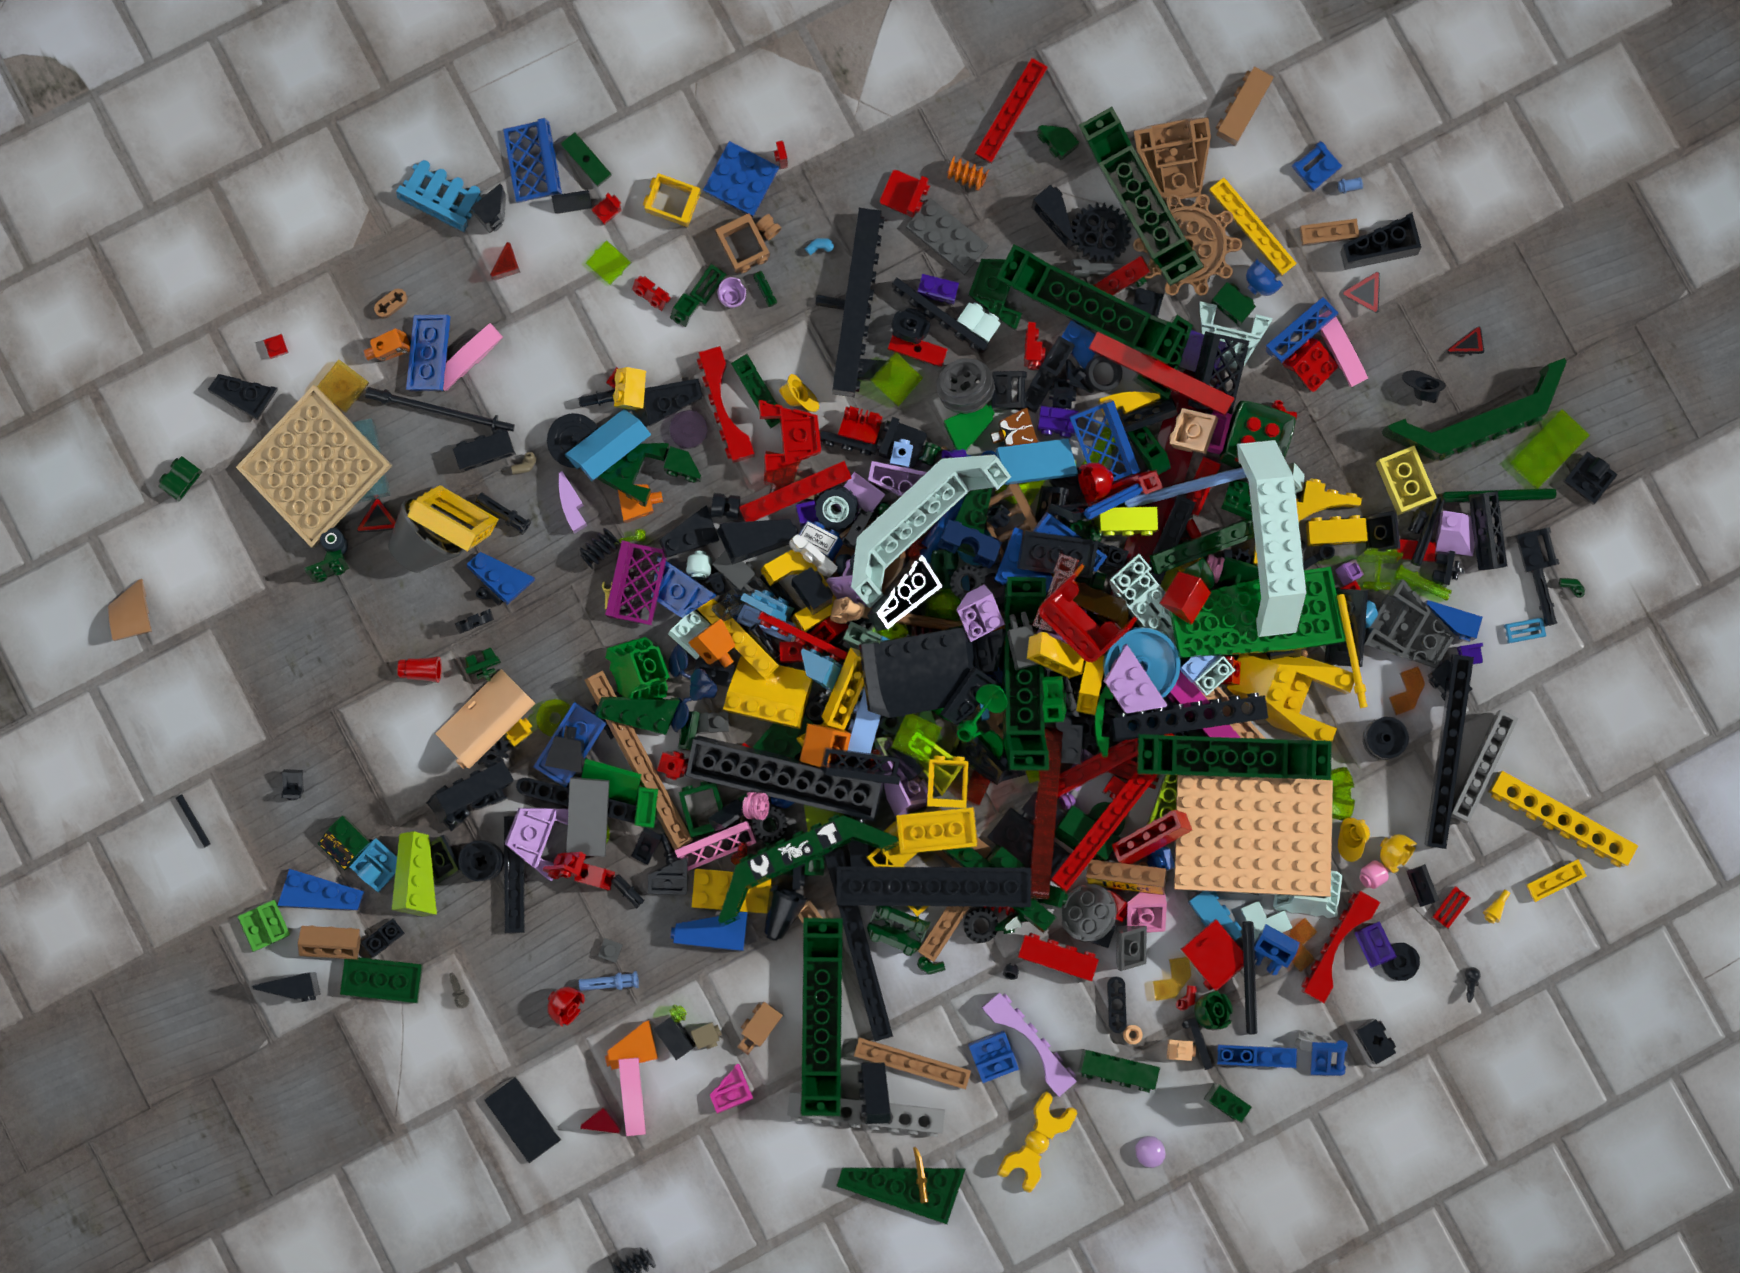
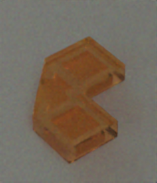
M1418 666L1399 673L1406 691L1389 697L1395 716L1414 709L1417 704L1418 698L1425 686Z
M1303 918L1289 930V937L1300 942L1297 953L1292 960L1293 965L1299 972H1302L1315 961L1303 944L1318 932L1306 918Z

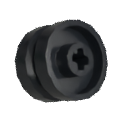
M1385 716L1367 725L1363 732L1362 742L1364 749L1370 756L1377 760H1389L1398 757L1405 751L1409 741V734L1407 728L1400 720ZM1383 737H1388L1389 740L1384 741Z

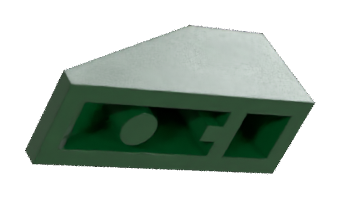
M1146 426L1127 433L1150 471L1156 470L1159 475L1171 469L1167 453Z

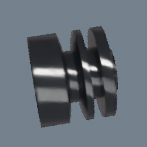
M472 841L465 845L460 852L458 858L459 868L462 874L470 880H492L503 869L504 854L500 847L493 842ZM485 857L487 864L481 865L482 862L479 859Z

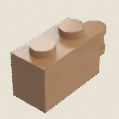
M765 1001L763 1004H757L752 1011L755 1014L751 1020L747 1018L741 1026L743 1029L741 1034L745 1037L738 1045V1048L747 1055L750 1054L755 1045L761 1047L783 1016ZM747 1038L754 1042L751 1047L744 1043Z

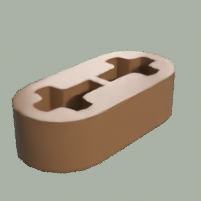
M394 289L375 304L374 311L378 317L382 319L388 318L407 303L408 297L402 289ZM396 294H398L399 296L403 294V296L401 297V302L397 300L394 303H391L396 299ZM390 304V306L386 308L387 312L385 314L383 312L379 313V311L381 310V305L386 307Z

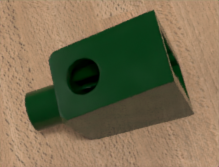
M996 845L985 858L996 868H1025L1022 862L999 845Z

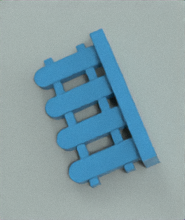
M423 160L418 165L414 164L412 167L414 173L409 181L405 180L403 186L400 185L396 191L397 199L465 232L468 227L466 218L471 219L472 213H470L471 207L482 199L479 197V187L472 186L467 191L463 189L464 183L461 178L456 177L452 182L447 181V173L444 169H438L434 174L429 171L430 163ZM425 177L430 178L431 181L427 188H421L420 186ZM442 185L448 187V189L445 192L444 196L440 198L436 195L438 194ZM460 193L465 197L458 207L453 203Z

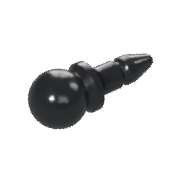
M662 833L661 840L666 851L664 856L668 865L680 858H677L668 837Z
M1470 967L1465 972L1467 979L1465 984L1468 985L1466 996L1469 1003L1474 998L1475 986L1479 985L1478 980L1481 977L1480 971L1475 967Z

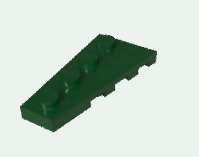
M992 488L970 490L966 494L954 521H958L968 528L977 529L980 533L984 534ZM961 544L957 549L972 557L975 555L974 549L968 544Z

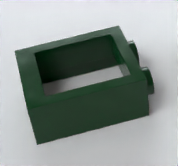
M704 781L700 783L701 786L693 788V785L681 788L682 792H679L691 838L714 832L711 824L697 828L693 827L685 796L713 789L718 810H721L723 805L716 783Z
M1216 1083L1212 1085L1204 1097L1205 1101L1239 1123L1243 1122L1252 1108L1242 1099Z

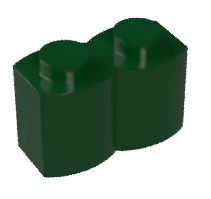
M183 456L179 459L176 458L170 466L172 469L168 474L164 473L161 476L158 486L178 502L182 500L202 473L198 467Z

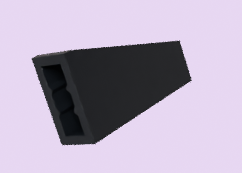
M790 519L722 523L717 530L732 565L787 546L790 540L795 535H798L797 527L792 524Z

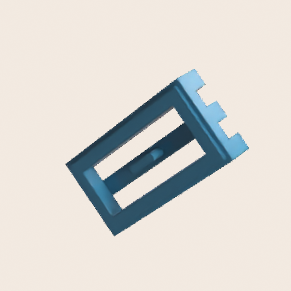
M1543 618L1504 625L1508 644L1546 637ZM1539 623L1540 625L1516 631L1510 630L1512 627ZM1541 630L1540 634L1512 639V635Z

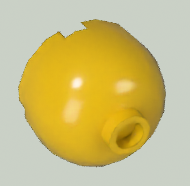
M1396 834L1390 838L1386 837L1380 844V847H1382L1380 850L1382 864L1392 873L1398 872L1400 869L1397 867L1400 864L1404 866L1416 849L1413 845H1417V843L1402 834Z

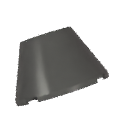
M410 497L401 505L388 543L392 556L403 567L415 573L458 557L464 549L407 517L410 512V503L412 500L417 499Z

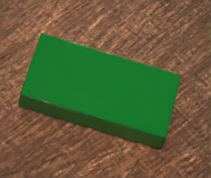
M639 787L635 826L654 828L658 789Z

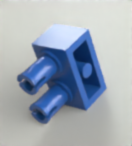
M1265 924L1254 945L1255 960L1257 959L1255 965L1260 966L1266 956L1272 959L1266 968L1267 971L1271 973L1274 968L1272 975H1277L1282 966L1288 968L1297 953L1300 942Z

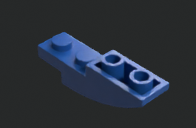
M1218 1045L1217 1064L1297 1068V1048Z

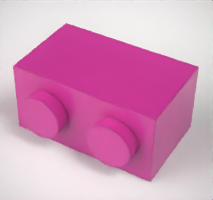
M1213 410L1211 415L1219 419L1207 451L1220 455L1224 447L1232 414L1227 413L1224 416Z

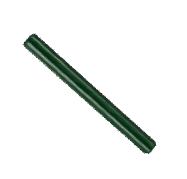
M1551 488L1444 492L1442 497L1445 502H1469L1468 495L1498 491L1499 501L1555 499L1557 494L1556 489Z

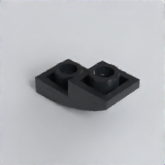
M1098 542L1097 549L1107 556L1102 564L1122 569L1129 551Z
M392 918L363 940L361 944L373 959L405 933L394 918Z

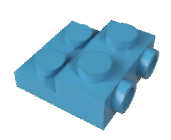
M765 589L763 592L755 590L751 595L743 593L740 599L785 622H788L794 608L788 605L789 601L781 597L777 600L773 598V593Z

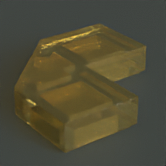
M1187 957L1169 959L1172 979L1153 981L1156 1001L1176 998L1180 990L1190 979L1191 969Z

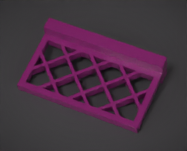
M622 540L605 613L607 617L652 626L667 559L662 549ZM634 548L641 549L645 556L635 561L632 556ZM655 553L663 554L661 562L656 565L649 558ZM648 559L652 568L643 573L638 564ZM636 566L641 575L631 580L628 575L629 570ZM655 570L658 578L650 584L645 575ZM643 577L648 586L638 591L634 582ZM632 584L637 593L627 599L624 591L625 588ZM651 589L654 593L653 599L646 603L641 594ZM639 596L644 605L634 610L630 601ZM628 603L633 612L627 616L619 615L621 607ZM646 607L650 612L648 620L640 619L637 612Z

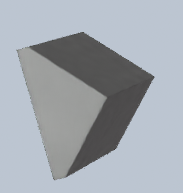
M1116 926V965L1118 970L1124 971L1146 964L1147 926Z

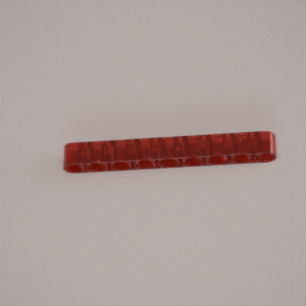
M1045 727V738L1049 751V771H1039L1031 859V898L1038 899L1049 898L1063 738L1062 731H1059L1057 728Z

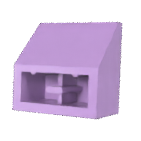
M985 585L968 592L956 609L970 642L1005 625L993 594Z

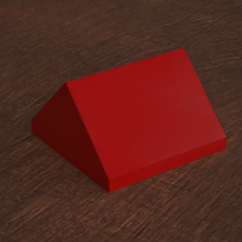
M1178 572L1159 604L1192 625L1211 592L1201 578Z

